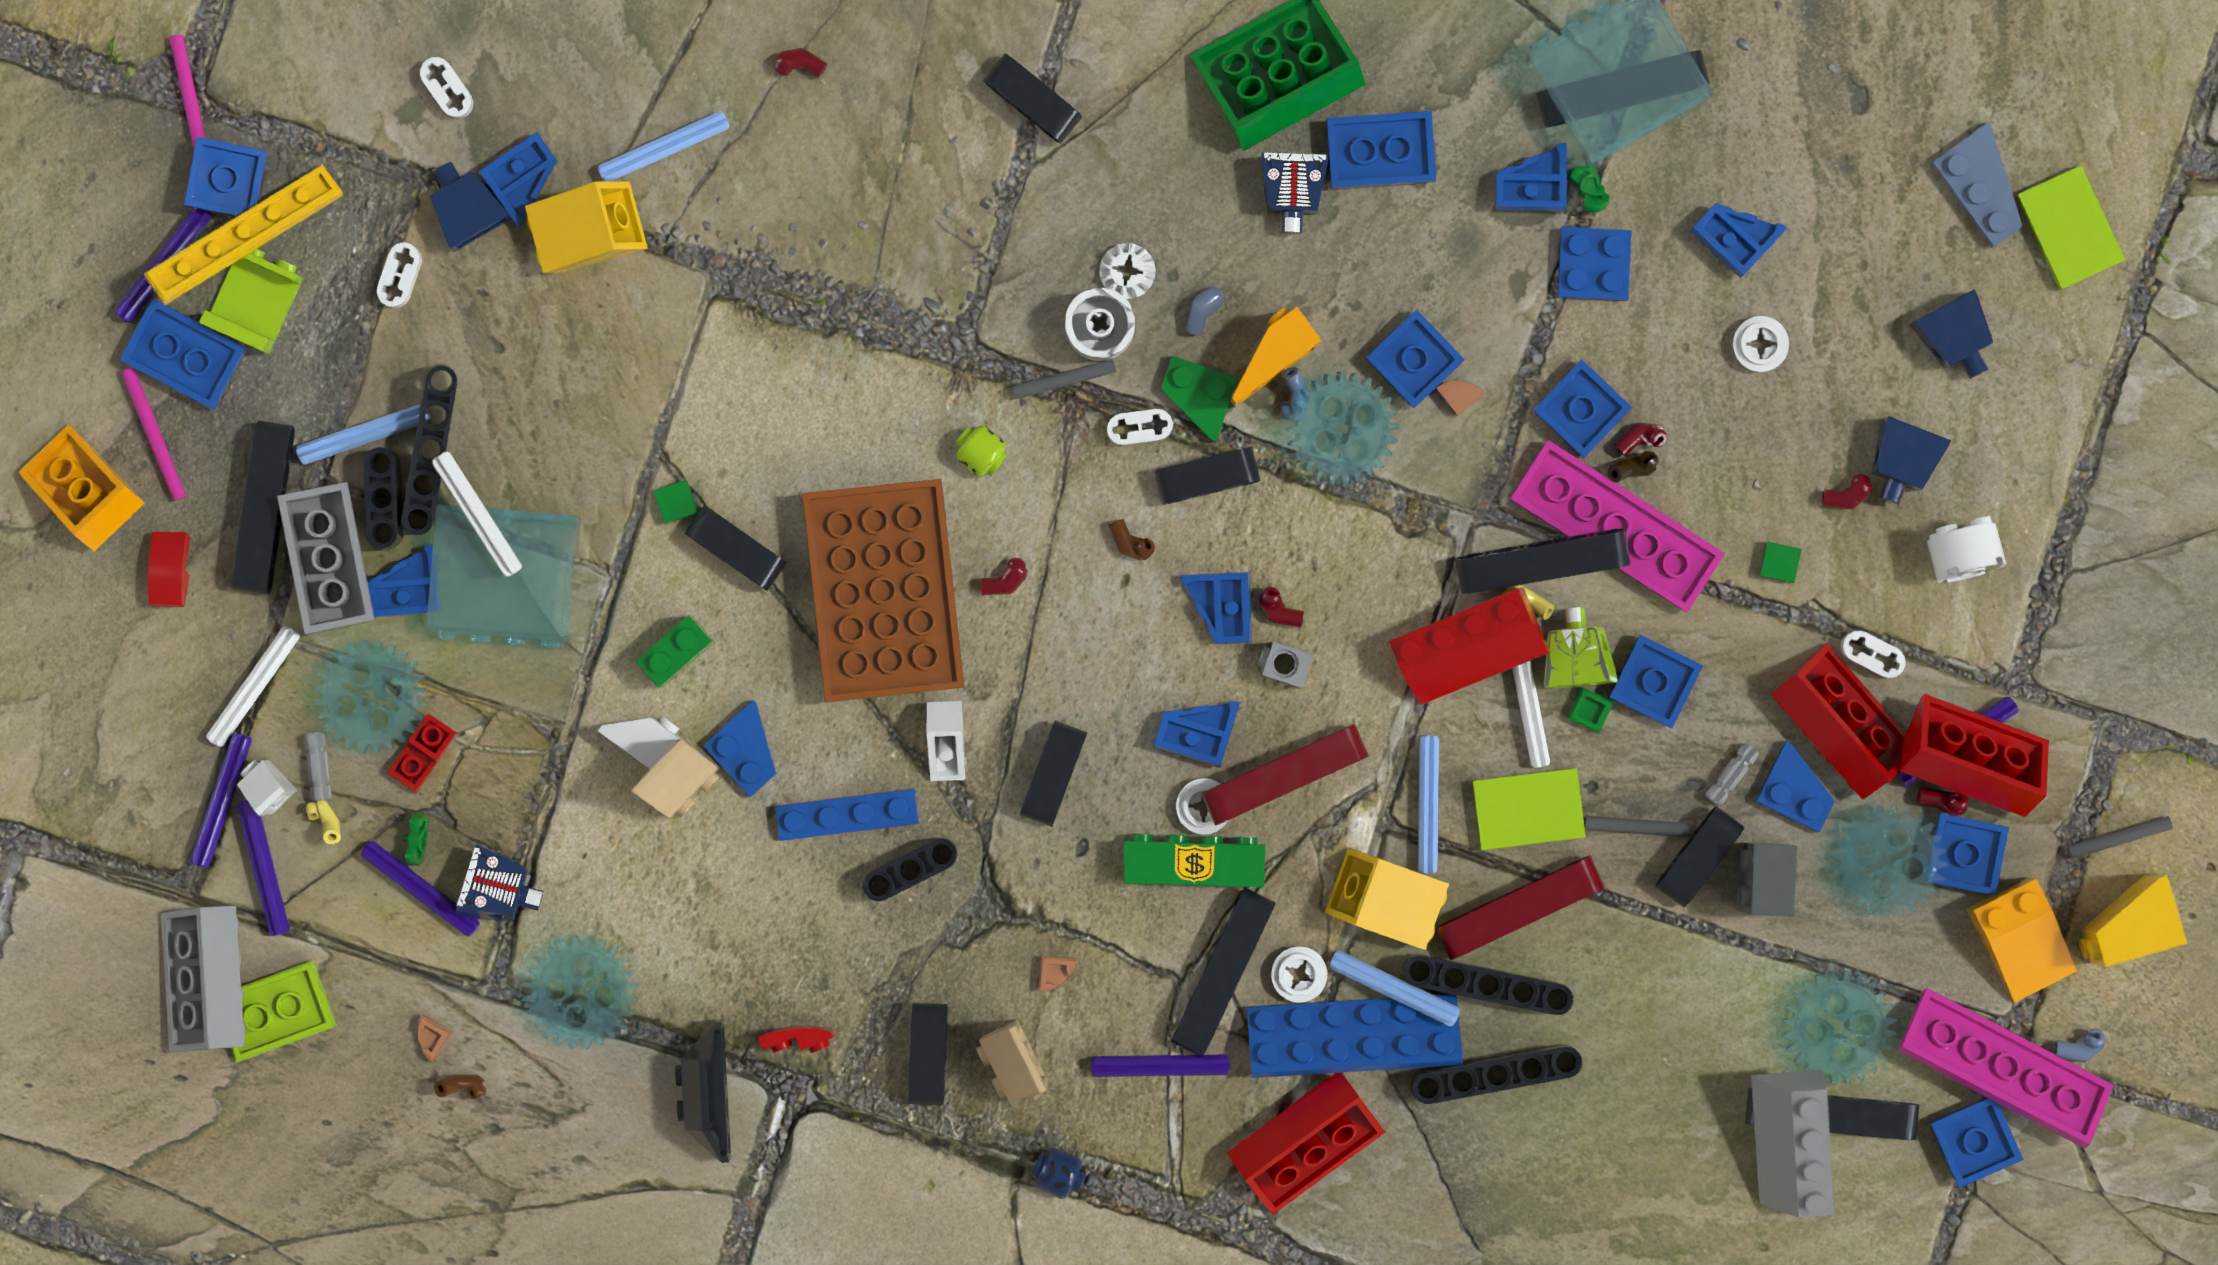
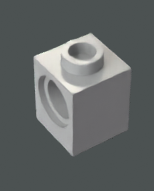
M1272 642L1270 648L1263 647L1257 666L1263 668L1262 676L1303 688L1313 654ZM1280 654H1287L1293 659L1294 667L1288 674H1280L1274 667V660Z

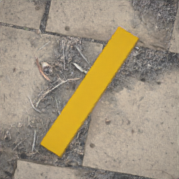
M322 164L144 273L145 279L163 304L166 305L342 197V190Z

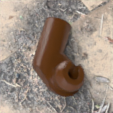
M1124 518L1108 525L1120 554L1140 561L1147 560L1154 553L1155 544L1149 538L1143 539L1130 535Z
M454 1074L438 1080L434 1084V1092L438 1097H446L466 1089L468 1097L475 1099L485 1095L487 1090L483 1085L484 1079L479 1075Z

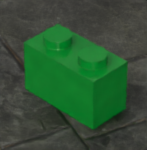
M688 615L636 662L658 688H664L713 645L715 641L693 616Z

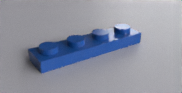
M915 789L775 806L780 841L919 824Z

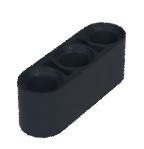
M1006 53L1002 55L982 80L1002 99L1059 144L1065 140L1083 117L1068 102Z
M377 447L371 449L364 458L367 540L374 547L390 550L396 548L403 538L401 463L395 452L387 448ZM386 454L390 458V467L386 472L378 473L374 467L375 460L378 456ZM387 489L391 493V503L386 508H379L375 501L376 495L379 491ZM388 524L392 528L393 535L390 541L382 544L377 539V530L380 526Z
M1253 447L1154 471L1162 505L1261 481Z
M705 505L684 533L766 591L769 590L787 564L785 560Z
M1056 720L1054 721L1019 814L1020 816L1050 827L1053 826L1088 732Z
M1715 806L1661 875L1655 887L1684 908L1731 849L1745 827L1718 806Z
M941 837L871 871L863 880L864 893L869 899L880 902L948 869L958 858L957 846L952 840ZM937 844L949 846L952 851L950 861L944 864L936 862L932 856L934 846ZM905 860H915L920 865V874L917 878L907 879L903 876L901 865ZM876 875H882L888 880L889 889L883 895H877L870 889V880Z
M912 1003L908 1104L944 1106L948 1004Z

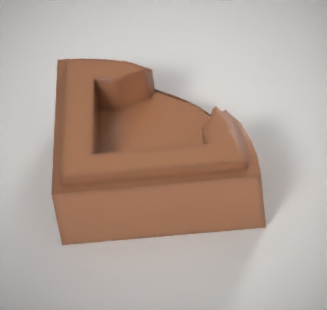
M1458 380L1446 382L1436 388L1437 392L1456 416L1485 394L1476 385Z
M1041 956L1038 991H1048L1062 985L1072 974L1076 959Z
M422 1014L417 1023V1038L423 1054L434 1063L453 1031Z

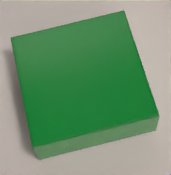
M688 480L653 491L665 525L698 514Z
M1767 541L1759 576L1795 583L1802 549Z
M1581 687L1567 719L1596 733H1600L1614 701Z

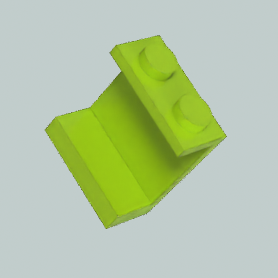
M256 249L231 265L211 312L204 310L199 323L270 354L304 278L295 274L296 266L281 259H277L276 264L263 259L265 252Z

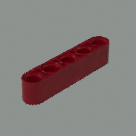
M1354 724L1201 793V796L1216 826L1369 757V754Z
M1591 855L1453 918L1435 929L1449 959L1453 960L1604 889L1605 885Z

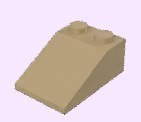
M683 738L644 776L632 791L668 818H673L676 814L681 818L695 804L691 798L700 789L707 792L720 778L716 772L721 767L691 738Z
M1018 1019L979 1038L981 1046L977 1047L976 1050L983 1065L986 1067L991 1064L997 1076L992 1079V1083L1000 1099L1006 1096L1009 1103L1047 1090L1048 1081Z

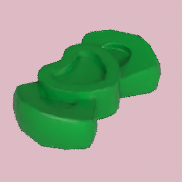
M1578 166L1569 176V182L1580 188L1579 195L1584 199L1582 204L1583 210L1598 213L1605 209L1610 202V196L1605 193V187L1600 183V177L1597 175L1596 169L1591 166Z
M418 812L411 816L409 820L410 834H404L402 838L403 841L408 842L405 860L411 866H418L424 861L428 837L427 826L429 823V817L424 813Z

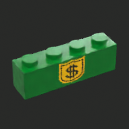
M1132 834V840H1125L1123 883L1264 887L1265 844H1258V837H1237V843H1223V836H1202V842H1188V835H1167V841H1153V834Z

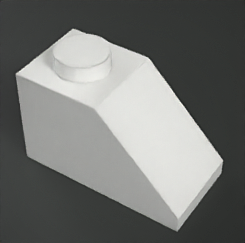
M962 701L927 702V743L930 781L965 780Z
M662 717L660 721L656 718H646L602 725L598 730L650 770L680 739H683L676 734L680 728L665 717Z
M254 760L241 772L243 779L237 784L259 816L273 814L297 791L270 760H262L260 763Z

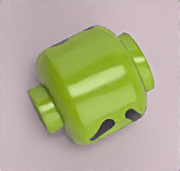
M980 425L974 430L967 427L955 442L960 447L956 453L957 461L978 477L986 474L992 476L1008 457V454L1005 452L1007 446L1005 440L986 425Z

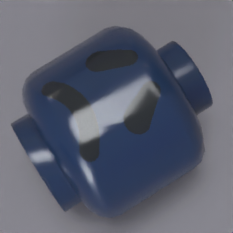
M1053 1147L1047 1153L1041 1152L1031 1177L1036 1178L1035 1186L1037 1189L1059 1199H1064L1071 1191L1078 1193L1086 1174L1080 1171L1082 1163L1079 1157Z

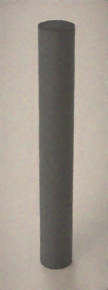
M1113 359L1014 385L1012 389L1016 400L1116 373Z
M1585 816L1584 819L1585 830L1689 837L1691 829L1690 823L1595 816Z
M2166 816L2069 845L2067 850L2070 858L2075 859L2172 830L2173 826L2170 817Z

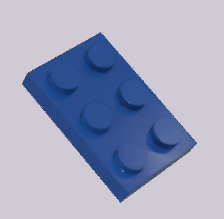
M1432 111L1326 119L1331 189L1436 182Z
M152 298L120 361L215 410L248 348Z

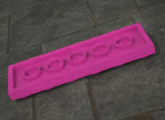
M1549 440L1546 441L1509 499L1567 537L1610 529H1625L1631 564L1617 569L1685 613L1689 611L1725 555L1724 552Z
M1928 988L1922 991L1897 1050L2084 1149L2092 1142L2114 1086Z

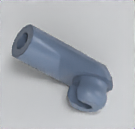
M1211 286L1193 299L1186 326L1187 332L1194 335H1202L1206 318L1218 310L1224 302L1223 292L1219 288Z
M1289 367L1284 370L1282 377L1290 391V400L1283 401L1280 408L1283 417L1288 420L1293 417L1298 419L1305 413L1308 394L1307 386L1298 368Z
M2091 1029L2075 1043L2056 1040L2053 1054L2063 1059L2087 1062L2104 1048L2106 1038L2101 1030Z

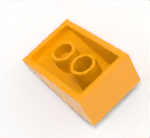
M1285 307L1270 318L1268 323L1271 326L1268 327L1232 396L1230 403L1234 408L1321 344L1322 340L1298 307L1291 311Z
M70 424L58 433L18 472L70 532L94 552L145 504L125 480Z
M2027 877L1996 893V896L1992 895L1966 908L2013 1003L2077 971L2054 913L2037 879Z

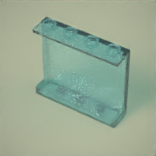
M1623 0L1613 7L1606 3L1592 11L1590 14L1593 18L1587 22L1580 24L1579 20H1576L1560 30L1562 36L1550 42L1547 37L1530 47L1532 53L1528 55L1526 62L1528 65L1530 63L1533 65L1584 153L1582 158L1588 169L1708 101L1714 95L1659 0Z
M437 504L426 630L436 631L435 638L456 640L457 633L470 634V641L491 643V637L498 636L505 637V644L526 646V639L540 640V647L560 649L561 642H570L571 637H568L576 538L577 531H580L581 517L486 508L522 564V568L518 572L505 577L459 506Z

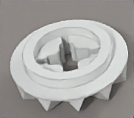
M1134 243L1117 244L1106 252L1101 261L1100 278L1105 288L1117 291L1126 299L1137 298L1147 292L1153 284L1155 278L1154 260L1146 249ZM1128 256H1131L1132 267L1138 269L1139 272H1143V274L1131 275L1130 279L1127 280V286L1123 285V274L1112 269V267L1124 266L1125 262L1128 261Z
M1756 316L1744 321L1735 331L1732 346L1736 359L1746 369L1766 372L1778 367L1784 361L1789 350V338L1786 330L1778 321L1766 316ZM1759 329H1761L1764 341L1775 343L1774 346L1763 350L1761 359L1757 348L1746 346V343L1757 340Z
M1207 778L1196 779L1189 782L1180 791L1176 802V811L1179 820L1188 830L1197 834H1211L1223 828L1228 822L1226 821L1215 826L1209 811L1207 816H1205V822H1202L1200 811L1194 809V807H1188L1189 804L1200 802L1201 793L1220 785L1219 782Z
M1301 946L1292 947L1284 950L1274 961L1271 971L1272 983L1276 991L1283 998L1297 1003L1307 1002L1317 997L1324 989L1327 981V968L1322 957L1314 950ZM1304 960H1306L1305 973L1309 975V978L1313 979V982L1300 980L1293 989L1291 988L1293 975L1285 968L1287 966L1298 969L1300 964H1303Z

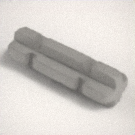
M322 732L308 733L305 735L304 741L305 749L309 748V754H306L309 782L313 784V787H310V797L312 801L329 800L332 794L331 785H327V780H330L327 752L323 751V747H326L325 734Z
M1748 743L1742 744L1736 752L1738 756L1730 760L1716 779L1718 781L1717 784H1712L1706 792V797L1714 804L1720 806L1729 796L1727 794L1729 790H1734L1749 768L1747 766L1753 764L1759 756V751Z

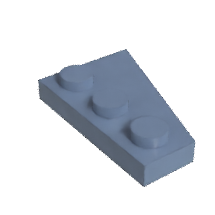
M1990 121L1930 163L1991 248L2022 227Z

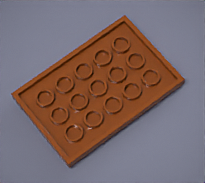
M942 479L802 493L824 703L965 688Z

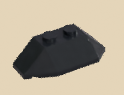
M724 1019L716 1020L681 1058V1065L675 1066L676 1086H682L683 1100H677L678 1121H684L685 1131L721 1163H729L731 1160L725 1028Z

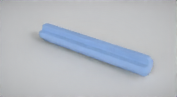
M718 111L598 166L599 173L604 182L616 180L729 128L728 120L722 111Z
M420 404L300 444L296 447L298 459L302 464H308L417 427ZM429 409L425 413V418L428 422L431 421Z
M1423 735L1420 737L1418 871L1422 874H1434L1437 872L1439 738L1435 735Z
M1337 951L1331 959L1330 968L1448 1026H1453L1459 1017V1007L1347 953Z

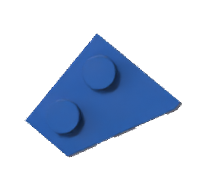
M536 132L479 172L519 227L527 217L525 206L536 201L557 159L539 133Z
M1560 143L1546 153L1539 156L1534 155L1524 160L1522 164L1510 166L1496 173L1495 210L1566 211L1567 143Z
M1715 203L1689 231L1741 278L1785 232L1787 227L1780 223L1775 225L1759 220L1757 216L1746 212L1737 213L1730 207Z
M435 544L425 546L418 553L408 559H404L387 572L367 582L374 618L442 612Z
M1249 572L1181 575V581L1186 586L1196 609L1208 626V631L1215 644L1252 643Z
M754 700L703 745L749 797H752L777 774L759 714L758 704Z
M1232 701L1228 704L1206 705L1189 710L1180 709L1164 712L1153 747L1220 768L1240 702Z
M1784 741L1755 802L1820 833L1835 802L1794 746L1788 741Z

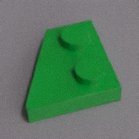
M1172 355L1161 390L1211 441L1216 443L1238 378Z

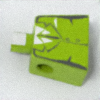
M1585 607L1564 609L1566 629L1553 630L1548 633L1547 645L1551 653L1546 654L1545 688L1558 689L1618 683L1604 628L1586 626Z

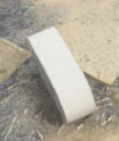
M440 57L427 59L421 66L420 76L439 106L449 117L454 119H462L468 116L473 109V98L451 65ZM434 65L439 69L443 67L446 69L442 72V76L447 82L443 87L436 79L429 81L428 77L432 75L430 68ZM451 89L458 97L465 96V99L462 101L464 108L460 111L455 107L451 109L448 107L452 101L446 92Z
M404 242L398 243L391 248L377 286V295L379 300L390 308L402 307L410 299L422 263L421 253L415 246ZM406 249L410 250L409 255L414 258V262L406 264L402 274L398 272L401 262L396 259L398 253L404 254ZM399 277L398 289L403 291L402 296L394 297L393 301H389L390 295L385 293V289L387 286L393 287L396 278Z
M1162 409L1121 413L1110 419L1107 425V434L1113 443L1120 446L1157 442L1166 439L1173 429V421L1171 416ZM1159 415L1160 420L1167 421L1168 425L1162 428V434L1155 435L1154 429L1142 430L1141 424L1151 423L1153 416ZM1119 420H1125L1127 426L1138 425V431L1128 432L1127 439H1120L1119 434H1113L1112 428L1118 427Z
M1852 631L1846 634L1841 641V652L1847 660L1880 677L1894 678L1900 675L1905 668V657L1899 649L1866 632ZM1861 637L1863 639L1862 645L1871 650L1870 655L1858 652L1854 656L1851 654L1853 648L1849 645V641H1856ZM1892 653L1895 655L1893 661L1897 664V667L1895 669L1889 668L1885 672L1883 670L1884 664L1875 659V656L1879 654L1888 657Z

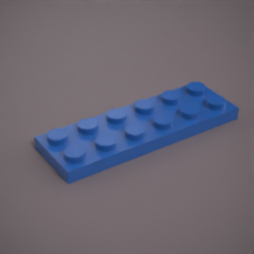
M1435 995L1458 1007L1457 995ZM1392 998L1247 1007L1252 1078L1462 1065L1463 1063L1459 1017L1453 1026H1448Z

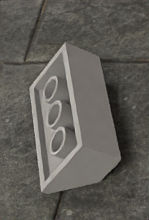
M348 482L277 496L304 634L314 635L374 621L375 618Z
M236 906L199 907L161 913L169 1053L244 1047L246 1028L242 1012L243 989L240 980L241 955L238 949L237 931L239 921L236 916Z
M1810 1070L1751 1075L1760 1204L1798 1218L1834 1215L1828 1099L1823 1071Z

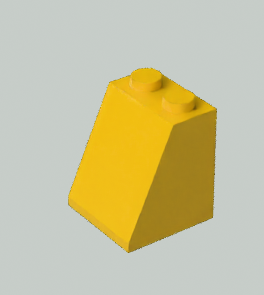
M592 182L525 206L527 226L533 234L537 249L536 259L542 267L543 273H562L648 249L630 182Z
M1348 847L1324 913L1355 926L1426 950L1428 942L1434 936L1435 922L1439 911L1446 902L1449 884Z
M2155 873L2142 876L2081 929L2083 939H2079V946L2084 959H2089L2090 964L2103 967L2187 944L2168 876Z

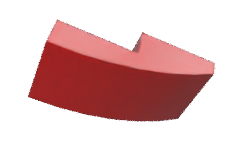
M187 532L152 533L148 571V601L151 607H185L190 577L185 570L191 539Z
M427 713L408 739L406 747L387 771V775L417 794L450 746L457 732Z
M794 1026L761 1034L758 1036V1040L762 1050L771 1047L772 1052L775 1053L792 1046L790 1039L796 1037L800 1050L809 1047L810 1052L814 1053L829 1047V1039L834 1038L835 1033L833 1029L826 1027Z

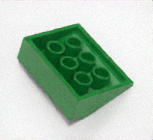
M1290 0L1190 54L1196 69L1243 151L1366 85L1359 61L1320 0Z

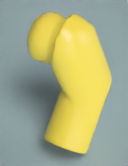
M1523 585L1507 587V590L1503 592L1505 594L1524 587L1536 615L1547 620L1554 611L1555 606Z
M323 800L307 803L306 812L310 821L321 819L324 841L327 844L338 843L341 839L340 821L328 802Z

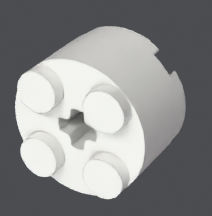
M1094 288L1084 291L1073 299L1067 309L1065 317L1066 335L1070 345L1081 356L1095 361L1113 359L1122 354L1133 339L1135 332L1134 312L1127 299L1115 290ZM1104 316L1107 318L1106 326L1109 329L1107 331L1101 329L1098 333L1093 331L1094 324L1091 320L1093 318L1100 320Z
M1990 516L1970 521V525L1961 529L1957 528V524L1946 525L1937 528L1936 533L1929 535L1927 545L1938 583H1942L1945 579L1949 583L1983 575L1987 566L1994 565V569L1998 570L2007 565L1996 524L1992 523Z

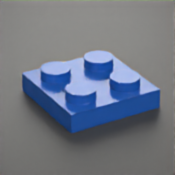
M197 136L183 206L237 217L254 207L258 202L267 151Z
M1561 227L1557 298L1628 301L1632 230Z
M1417 309L1365 358L1413 409L1465 360Z
M1581 359L1532 411L1581 458H1585L1628 413L1632 406Z
M1640 634L1617 678L1618 683L1614 684L1608 698L1669 728H1673L1703 665Z
M1938 813L1925 882L1996 896L2009 827Z
M1987 1097L1928 1122L1958 1188L2024 1160L2000 1105Z

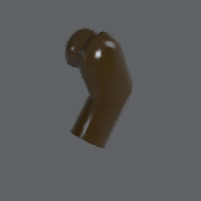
M1644 451L1640 456H1630L1610 466L1607 474L1609 479L1616 483L1627 477L1649 476L1656 471L1659 459L1654 452Z

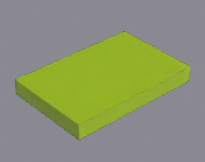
M2081 165L2016 195L2059 290L2125 261L2123 253Z
M1577 768L1472 781L1481 850L1586 838Z
M313 960L241 986L243 989V1022L246 1028L244 1036L245 1046L231 1049L237 1063L337 1026Z

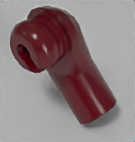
M796 48L781 51L776 56L774 70L781 76H788L793 69L804 68L817 78H820L828 64L808 50Z
M1636 423L1614 444V447L1626 457L1637 445L1662 447L1667 442V433L1663 427L1657 424Z
M1864 474L1855 475L1851 485L1844 491L1824 489L1822 507L1856 508L1871 494L1872 485L1870 484L1869 477Z
M1012 558L1007 562L1008 568L1000 577L981 578L982 595L1014 593L1027 577L1028 570L1025 561L1020 558Z
M1275 587L1264 588L1259 595V605L1267 619L1272 623L1301 628L1304 611L1286 608L1279 596L1280 592Z
M1920 787L1917 794L1918 805L1936 807L1951 816H1960L1967 811L1968 799L1961 793Z

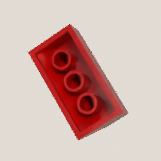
M1524 587L1517 588L1389 641L1400 671L1420 705L1551 653Z
M1825 643L1789 674L1770 694L1777 701L1779 707L1790 716L1802 733L1811 740L1823 754L1824 758L1832 764L1845 779L1848 786L1862 800L1890 782L1900 770L1902 742L1906 735L1905 731L1828 643Z
M1923 694L1902 742L1900 771L2026 817L2047 794L2049 740Z
M1335 1073L1308 1094L1295 1101L1293 1105L1278 1116L1269 1120L1252 1135L1240 1141L1237 1146L1227 1152V1155L1248 1185L1271 1214L1274 1215L1386 1132L1343 1073Z

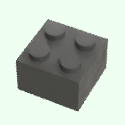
M1744 842V850L1739 849L1738 870L1743 871V885L1737 886L1736 893L1737 906H1742L1743 913L1794 917L1797 846Z

